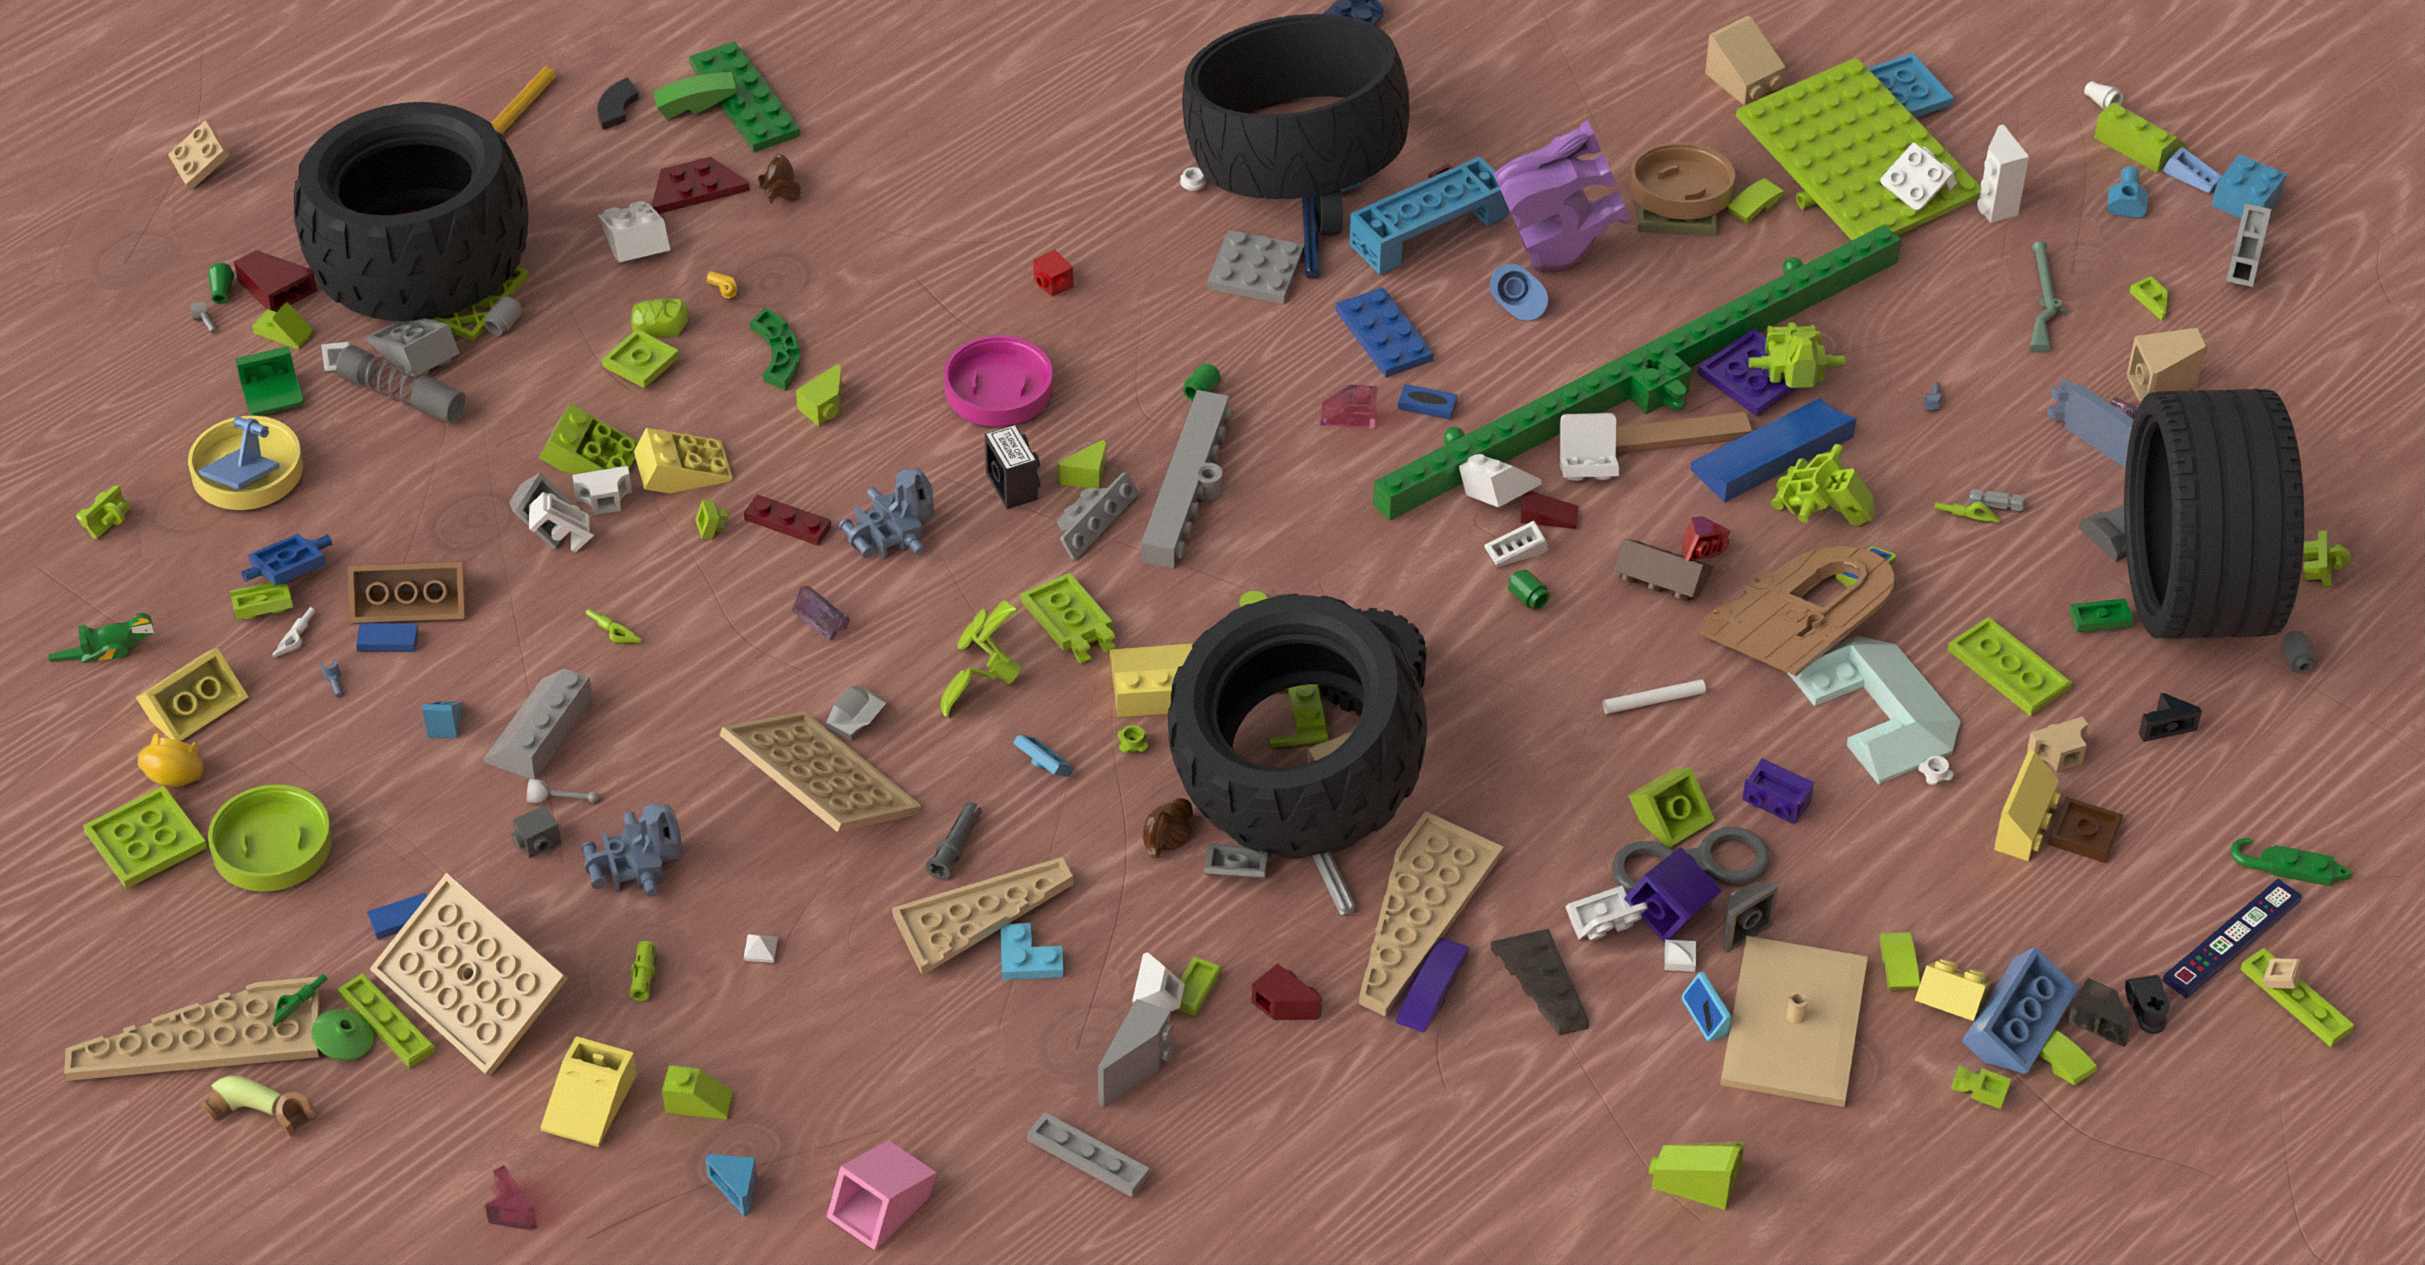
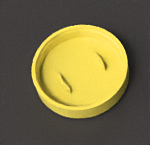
M241 416L244 419H255L259 424L269 427L267 437L263 438L258 435L260 453L262 457L278 462L280 466L279 469L269 473L267 477L260 478L243 489H234L231 486L215 482L210 478L200 475L199 470L241 449L244 431L234 427L235 423L233 421L235 418L224 420L208 428L195 440L188 455V466L196 492L210 504L230 510L260 508L286 496L297 485L303 472V458L299 440L287 425L263 416Z

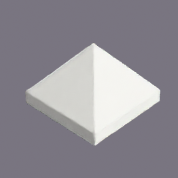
M349 342L321 345L325 372L336 370L338 357L349 346Z
M748 935L744 961L774 963L778 936Z

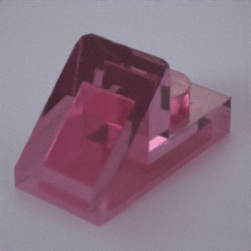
M505 1165L493 1170L495 1184L492 1185V1190L496 1199L485 1204L488 1222L495 1225L531 1231L536 1229L534 1209Z

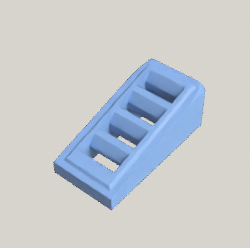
M2183 147L2168 160L2162 170L2166 174L2207 193L2214 189L2222 177Z

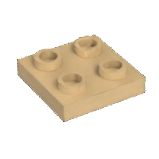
M206 120L168 154L185 185L192 190L230 156L214 127Z

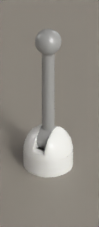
M529 779L527 802L542 803L548 796L586 799L591 803L598 802L600 798L599 794L595 791L586 794L549 790L548 785L544 781Z

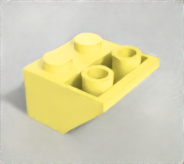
M1940 959V961L1926 965L1915 1001L1974 1021L1983 1008L1993 984L1992 981L1986 980L1987 974L1974 969L1965 972L1958 970V964L1945 959Z

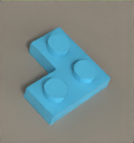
M1031 923L1007 924L1001 928L1002 980L1063 977L1062 946L1032 947Z

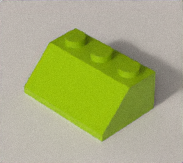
M2114 102L2098 114L2094 138L2156 173L2165 167L2168 160L2181 147L2187 149L2188 144Z

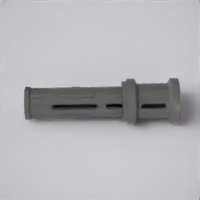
M970 801L966 802L947 837L937 843L935 855L928 859L925 866L928 873L933 877L941 880L950 877L951 867L954 862L960 859L962 855L961 847L982 813L981 807H978L976 812L973 813L978 804Z

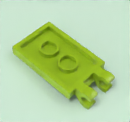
M1070 572L1021 593L1023 605L1063 651L1069 648L1073 650L1080 664L1091 660L1090 655L1087 653V650L1090 649L1088 643L1098 640L1101 649L1105 653L1111 649H1116V646L1111 641L1115 638L1112 631V620Z

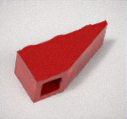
M1703 516L1691 518L1681 542L1685 560L1689 562L1720 556L1728 548L1730 542L1728 536L1731 530Z

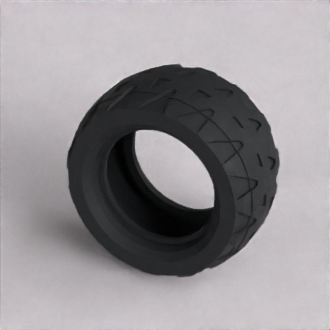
M433 102L398 103L374 108L352 116L328 130L312 145L299 164L298 179L295 180L294 222L304 258L325 293L335 302L341 303L343 306L361 315L388 321H418L423 318L442 317L466 309L482 301L505 283L519 266L521 253L526 248L529 210L523 176L519 165L504 136L495 131L489 121L466 109ZM431 207L414 213L392 215L408 209Z
M1277 595L1273 598L1246 604L1233 610L1210 629H1206L1192 644V650L1183 665L1178 667L1172 683L1171 703L1168 708L1169 746L1174 764L1187 794L1195 806L1220 831H1225L1238 844L1253 851L1267 850L1270 853L1282 855L1284 858H1306L1310 855L1328 852L1335 853L1354 846L1357 841L1367 837L1374 831H1379L1394 818L1398 807L1404 798L1410 797L1419 778L1427 739L1426 707L1415 670L1407 655L1392 635L1370 614L1359 612L1343 600L1329 596ZM1302 685H1327L1351 694L1363 704L1359 722L1348 739L1335 751L1314 762L1289 768L1267 767L1253 763L1233 750L1235 735L1247 714L1266 698L1288 688Z

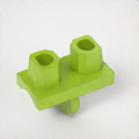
M114 485L107 492H101L96 497L95 503L88 509H82L77 513L76 517L81 526L87 528L90 536L98 539L113 524L120 525L125 520L124 514L131 507L123 498L120 486Z
M2327 530L2318 531V540L2304 542L2305 559H2319L2304 562L2306 580L2322 579L2323 587L2332 586V567L2336 570H2341L2342 567L2348 565L2351 560V553L2340 544H2336L2331 548L2328 545Z

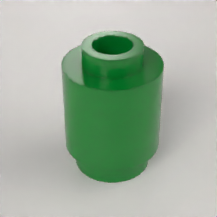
M1200 364L1184 383L1183 392L1185 396L1193 401L1197 390L1212 392L1221 382L1218 369L1211 364Z
M1529 570L1516 571L1509 578L1508 590L1527 608L1538 610L1547 603L1550 597L1547 587Z

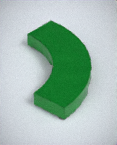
M764 307L749 323L750 330L760 335L768 343L772 351L771 362L762 374L763 381L786 391L793 382L799 368L800 352L798 340L788 327V323L781 316Z

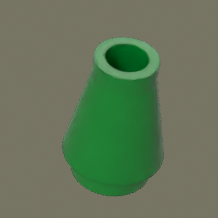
M215 263L210 267L207 276L213 302L223 304L228 301L234 272L231 266L226 263Z

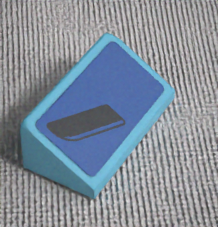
M1700 972L1682 994V1001L1706 1040L1714 1041L1728 1036L1731 1014L1706 974Z

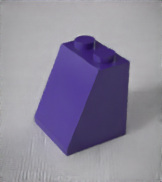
M1680 847L1648 871L1626 895L1624 900L1631 907L1646 902L1648 909L1641 914L1642 919L1665 943V940L1671 939L1711 904L1722 890L1718 887L1714 878L1707 875L1696 863L1694 857Z

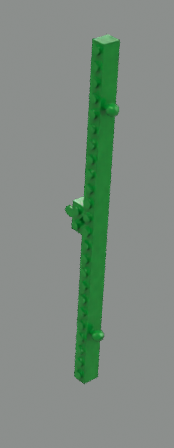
M1882 225L1804 265L1799 258L1790 257L1783 263L1785 275L1466 435L1458 427L1447 429L1443 436L1445 446L1374 481L1373 505L1390 521L1463 484L1459 465L1467 462L1471 456L1482 454L1504 463L1559 435L1560 420L1565 414L1603 413L1628 399L1632 400L1646 414L1664 405L1673 411H1682L1686 404L1684 397L1689 393L1691 367L1711 358L1752 329L1762 332L1768 326L1772 327L1898 263L1901 238L1887 226Z

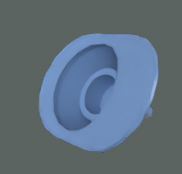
M1509 263L1501 265L1492 274L1489 285L1491 294L1513 316L1520 320L1529 321L1537 319L1544 313L1548 305L1547 291L1525 268L1518 264Z

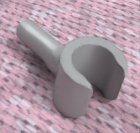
M205 303L190 304L193 320L202 318L209 331L215 333L217 329L209 319Z

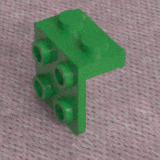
M289 346L235 358L240 384L250 416L266 415L304 404Z

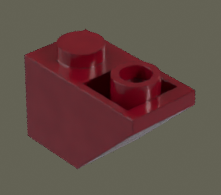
M1278 963L1252 983V1004L1273 1020H1318L1321 1017L1322 997L1317 990L1305 985L1292 971L1284 969Z

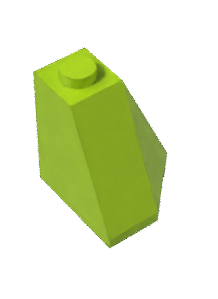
M1730 1141L1663 1145L1659 1157L1653 1156L1650 1164L1649 1174L1653 1175L1652 1188L1725 1210L1743 1161L1745 1142Z

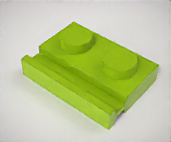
M272 582L230 591L236 620L253 619L261 614L281 613L286 609L293 608L287 583L276 586Z

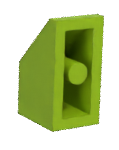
M836 364L796 390L798 410L818 426L833 419L840 413L843 387L841 366Z
M671 1065L668 1067L662 1089L665 1113L727 1120L733 1098L732 1090L701 1069Z

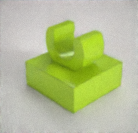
M702 499L695 521L701 538L713 539L715 531L725 530L723 520H729V515L724 508L716 509L713 500Z

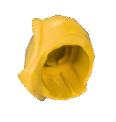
M157 733L153 735L150 745L143 748L138 754V766L151 781L159 785L182 787L200 780L202 777L204 766L198 756L200 746L196 742L190 745L174 739L159 738L160 734Z

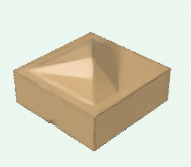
M2271 958L2263 979L2265 988L2295 989L2303 968L2301 960Z

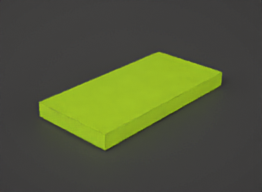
M1990 617L1985 618L1948 643L1947 650L2030 716L2071 689L2072 682Z

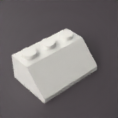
M2004 124L1998 126L1988 148L1987 159L1984 163V176L1981 181L1980 198L1977 202L1980 213L1984 214L1990 223L2018 216L2029 160L2027 153Z

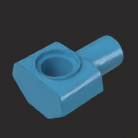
M2132 166L2123 168L2120 183L2109 187V213L2136 218L2144 216L2147 211L2148 192L2138 184L2139 171L2137 168Z

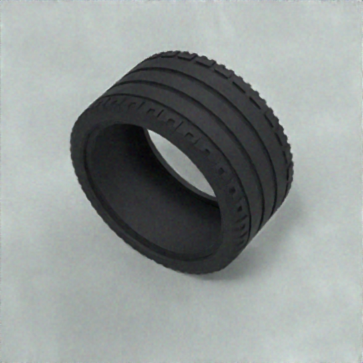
M2273 390L2160 391L2147 394L2140 403L2132 424L2127 449L2124 484V529L2127 565L2135 606L2145 629L2154 638L2262 637L2278 634L2287 624L2297 597L2302 570L2304 491L2301 461L2293 424L2283 401Z

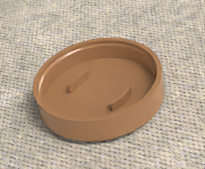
M1683 142L1656 145L1641 152L1631 165L1630 192L1632 197L1644 209L1663 217L1673 219L1708 217L1726 208L1733 198L1735 170L1732 163L1721 153L1702 145Z

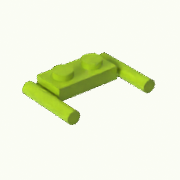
M1318 684L1286 689L1289 694L1297 734L1269 737V748L1313 745L1327 742L1328 735Z

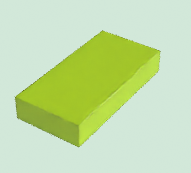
M1194 956L1180 979L1185 986L1180 1008L1176 1010L1196 1017L1220 977L1222 966Z

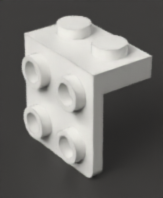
M1914 142L1881 178V183L1885 188L1915 211L1922 210L1942 186L1950 191L1957 184L1953 175L1955 171L1945 162L1941 164L1935 159V155L1926 147L1921 148Z
M1565 414L1561 417L1560 469L1563 478L1567 477L1569 480L1574 481L1583 480L1584 477L1608 480L1611 479V476H1619V464L1616 459V417L1614 414Z
M1622 885L1569 903L1565 907L1578 940L1589 937L1590 941H1594L1606 936V932L1613 928L1620 932L1634 926L1633 922L1642 919L1641 914L1648 909L1646 902L1631 907L1624 900L1626 893Z

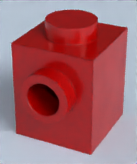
M1056 250L1033 260L1034 280L1039 288L1044 289L1051 297L1074 287L1073 266Z

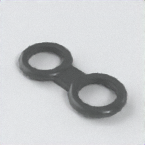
M1723 827L1712 831L1702 840L1700 847L1685 849L1686 853L1694 857L1696 863L1707 875L1728 884H1745L1756 880L1766 871L1770 861L1768 848L1763 840L1753 832L1739 827ZM1736 840L1750 846L1756 853L1757 860L1750 868L1741 871L1728 870L1715 863L1711 856L1712 848L1718 843ZM1637 841L1625 845L1616 853L1612 862L1613 877L1619 886L1623 885L1624 890L1629 893L1638 883L1631 879L1624 869L1629 859L1640 854H1650L1664 860L1674 851L1666 845L1654 841Z

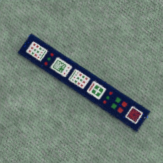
M2278 878L2165 973L2163 982L2187 999L2299 904L2302 895Z

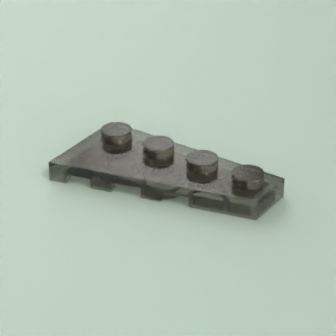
M1549 928L1491 942L1492 952L1496 957H1501L1505 962V968L1508 972L1517 977L1522 984L1524 992L1528 997L1532 996L1537 1002L1538 1009L1559 1036L1589 1029V1019Z

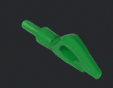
M322 974L310 985L305 984L294 995L281 996L276 1005L272 1023L273 1027L287 1019L302 1003H305L314 996V991L328 980L327 977Z

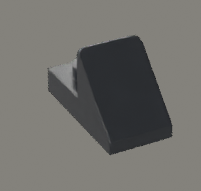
M2161 693L2157 711L2143 714L2139 735L2142 741L2146 742L2197 731L2202 711L2198 706L2166 693Z

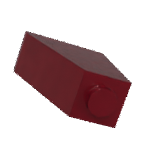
M258 250L234 261L238 282L266 309L278 312L285 303L292 305L317 292L315 277L311 269Z

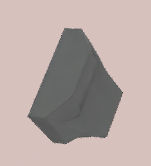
M2124 505L2110 511L2099 512L2080 521L2079 529L2112 560L2117 562L2127 557Z

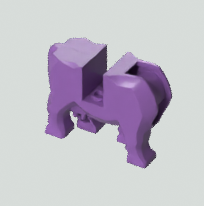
M1588 119L1582 123L1579 129H1573L1567 134L1556 136L1548 145L1513 159L1494 174L1520 232L1522 243L1526 251L1529 252L1531 265L1536 271L1554 272L1572 268L1590 252L1597 236L1603 233L1609 225L1615 221L1622 223L1631 221L1618 189L1609 196H1603L1592 201L1588 200L1583 188L1591 185L1601 184L1608 187L1616 185L1603 154L1594 160L1581 161L1579 158L1576 159L1583 154H1595L1601 151Z

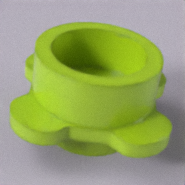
M1129 725L1118 732V738L1121 740L1119 750L1123 753L1146 751L1148 749V743L1145 742L1146 731L1136 725Z

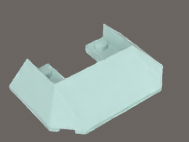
M1856 635L1836 644L1797 676L1788 672L1789 676L1814 706L1864 687L1890 718V721L1850 736L1847 739V747L1878 785L1918 769L1919 764L1926 762L1931 756H1941L1944 758L1953 753L1960 727V719L1896 644Z

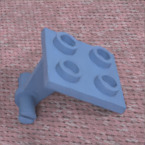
M237 416L233 421L235 423L234 427L244 430L241 449L201 468L199 473L204 477L226 484L234 489H243L248 484L267 477L269 473L279 469L280 466L278 462L264 458L260 453L258 435L263 438L267 437L269 427L259 424L255 419H244Z

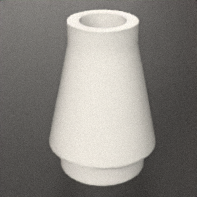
M2093 81L2089 82L2085 87V95L2090 97L2104 110L2113 102L2120 106L2123 102V94L2116 87L2097 84Z

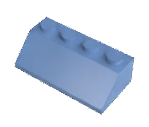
M2035 946L2013 958L1962 1042L1983 1062L2025 1074L2031 1068L2079 987Z

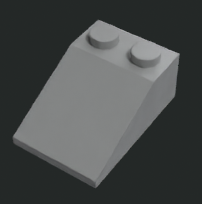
M426 318L419 319L418 321H396L366 337L370 345L388 361H392L393 366L396 368L403 366L405 374L415 371L417 378L427 375L429 369L435 366H443L450 363L452 357L460 354L449 324Z
M1139 999L1135 1000L1098 1066L1099 1106L1105 1107L1157 1073L1164 1061H1169L1174 1049V1044L1171 1043L1174 1025L1171 1024L1170 1010Z

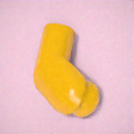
M713 271L709 272L707 276L708 284L718 286L722 296L730 299L736 296L738 288L733 277Z

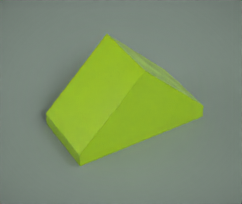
M1101 440L1058 461V482L1061 485L1100 488L1106 466V442Z

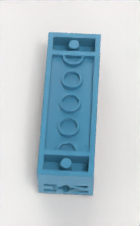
M1479 156L1351 213L1350 246L1380 275L1401 265L1403 241L1470 211L1486 226L1507 218L1509 208L1494 176L1496 171Z

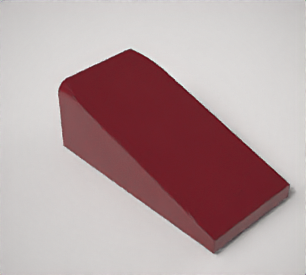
M1528 491L1523 495L1521 523L1528 524L1535 521L1536 525L1576 529L1579 506Z

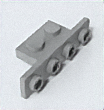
M1121 473L1108 488L1090 487L1081 492L1078 500L1073 505L1067 507L1064 510V514L1056 521L1060 530L1066 531L1060 537V540L1071 560H1077L1138 496V491L1128 473Z

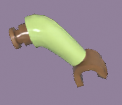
M230 1075L217 1080L211 1085L214 1091L208 1095L209 1100L206 1102L202 1100L199 1103L212 1120L218 1118L216 1114L219 1111L224 1113L228 1108L235 1111L237 1108L249 1107L277 1117L284 1131L289 1136L295 1133L292 1124L288 1121L293 1114L302 1112L305 1113L308 1119H316L317 1117L314 1105L303 1094L288 1092L282 1095L265 1085L242 1076Z

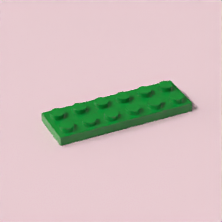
M735 41L689 56L690 65L697 75L732 72L735 75L738 92L718 102V104L753 152L800 137V128Z

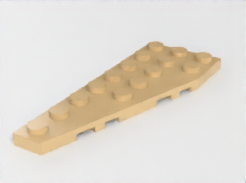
M1426 811L1423 813L1395 853L1394 864L1390 872L1374 943H1372L1370 958L1359 995L1360 1005L1386 1017L1423 966L1440 938L1444 937L1503 855V846Z
M318 977L256 982L247 985L246 990L233 995H230V992L218 995L219 1000L204 1005L195 1003L152 1018V1023L138 1028L132 1025L123 1028L124 1033L105 1039L103 1036L66 1048L64 1067L66 1081L318 1058L319 1049L313 1042L311 1031L314 1021L320 1015V987L314 991V996L305 1003H302L287 1019L280 1022L276 1027L272 1025L278 999L283 995H294L305 984L310 985Z

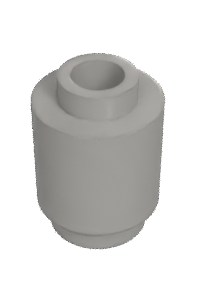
M501 297L486 314L484 325L487 330L497 336L507 333L523 313L521 304L513 297Z

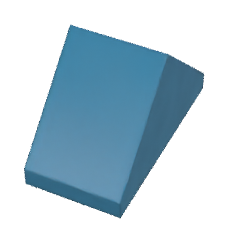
M432 701L423 704L427 737L457 738L463 702Z
M717 1154L706 1156L707 1176L743 1216L749 1214L757 1179L755 1158Z

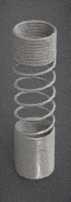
M354 345L346 347L339 355L336 363V372L342 379L359 386H367L371 391L379 390L382 396L390 395L394 401L402 400V403L406 406L412 405L415 410L426 413L448 424L458 421L464 413L467 402L466 394L459 389L441 383L426 375L421 376L416 381L415 371H410L406 376L403 366H398L393 371L392 361H387L382 366L380 356L375 357L372 353ZM375 359H379V369L374 378L368 382L375 369ZM390 363V375L386 382L379 387L382 370ZM399 368H402L403 375L396 389L391 392L393 376ZM413 373L414 382L412 387L403 397L402 391L405 380L409 374ZM378 376L377 389H373L369 384ZM389 382V393H383L380 389ZM401 386V398L393 397L392 394ZM412 391V403H406L404 398Z

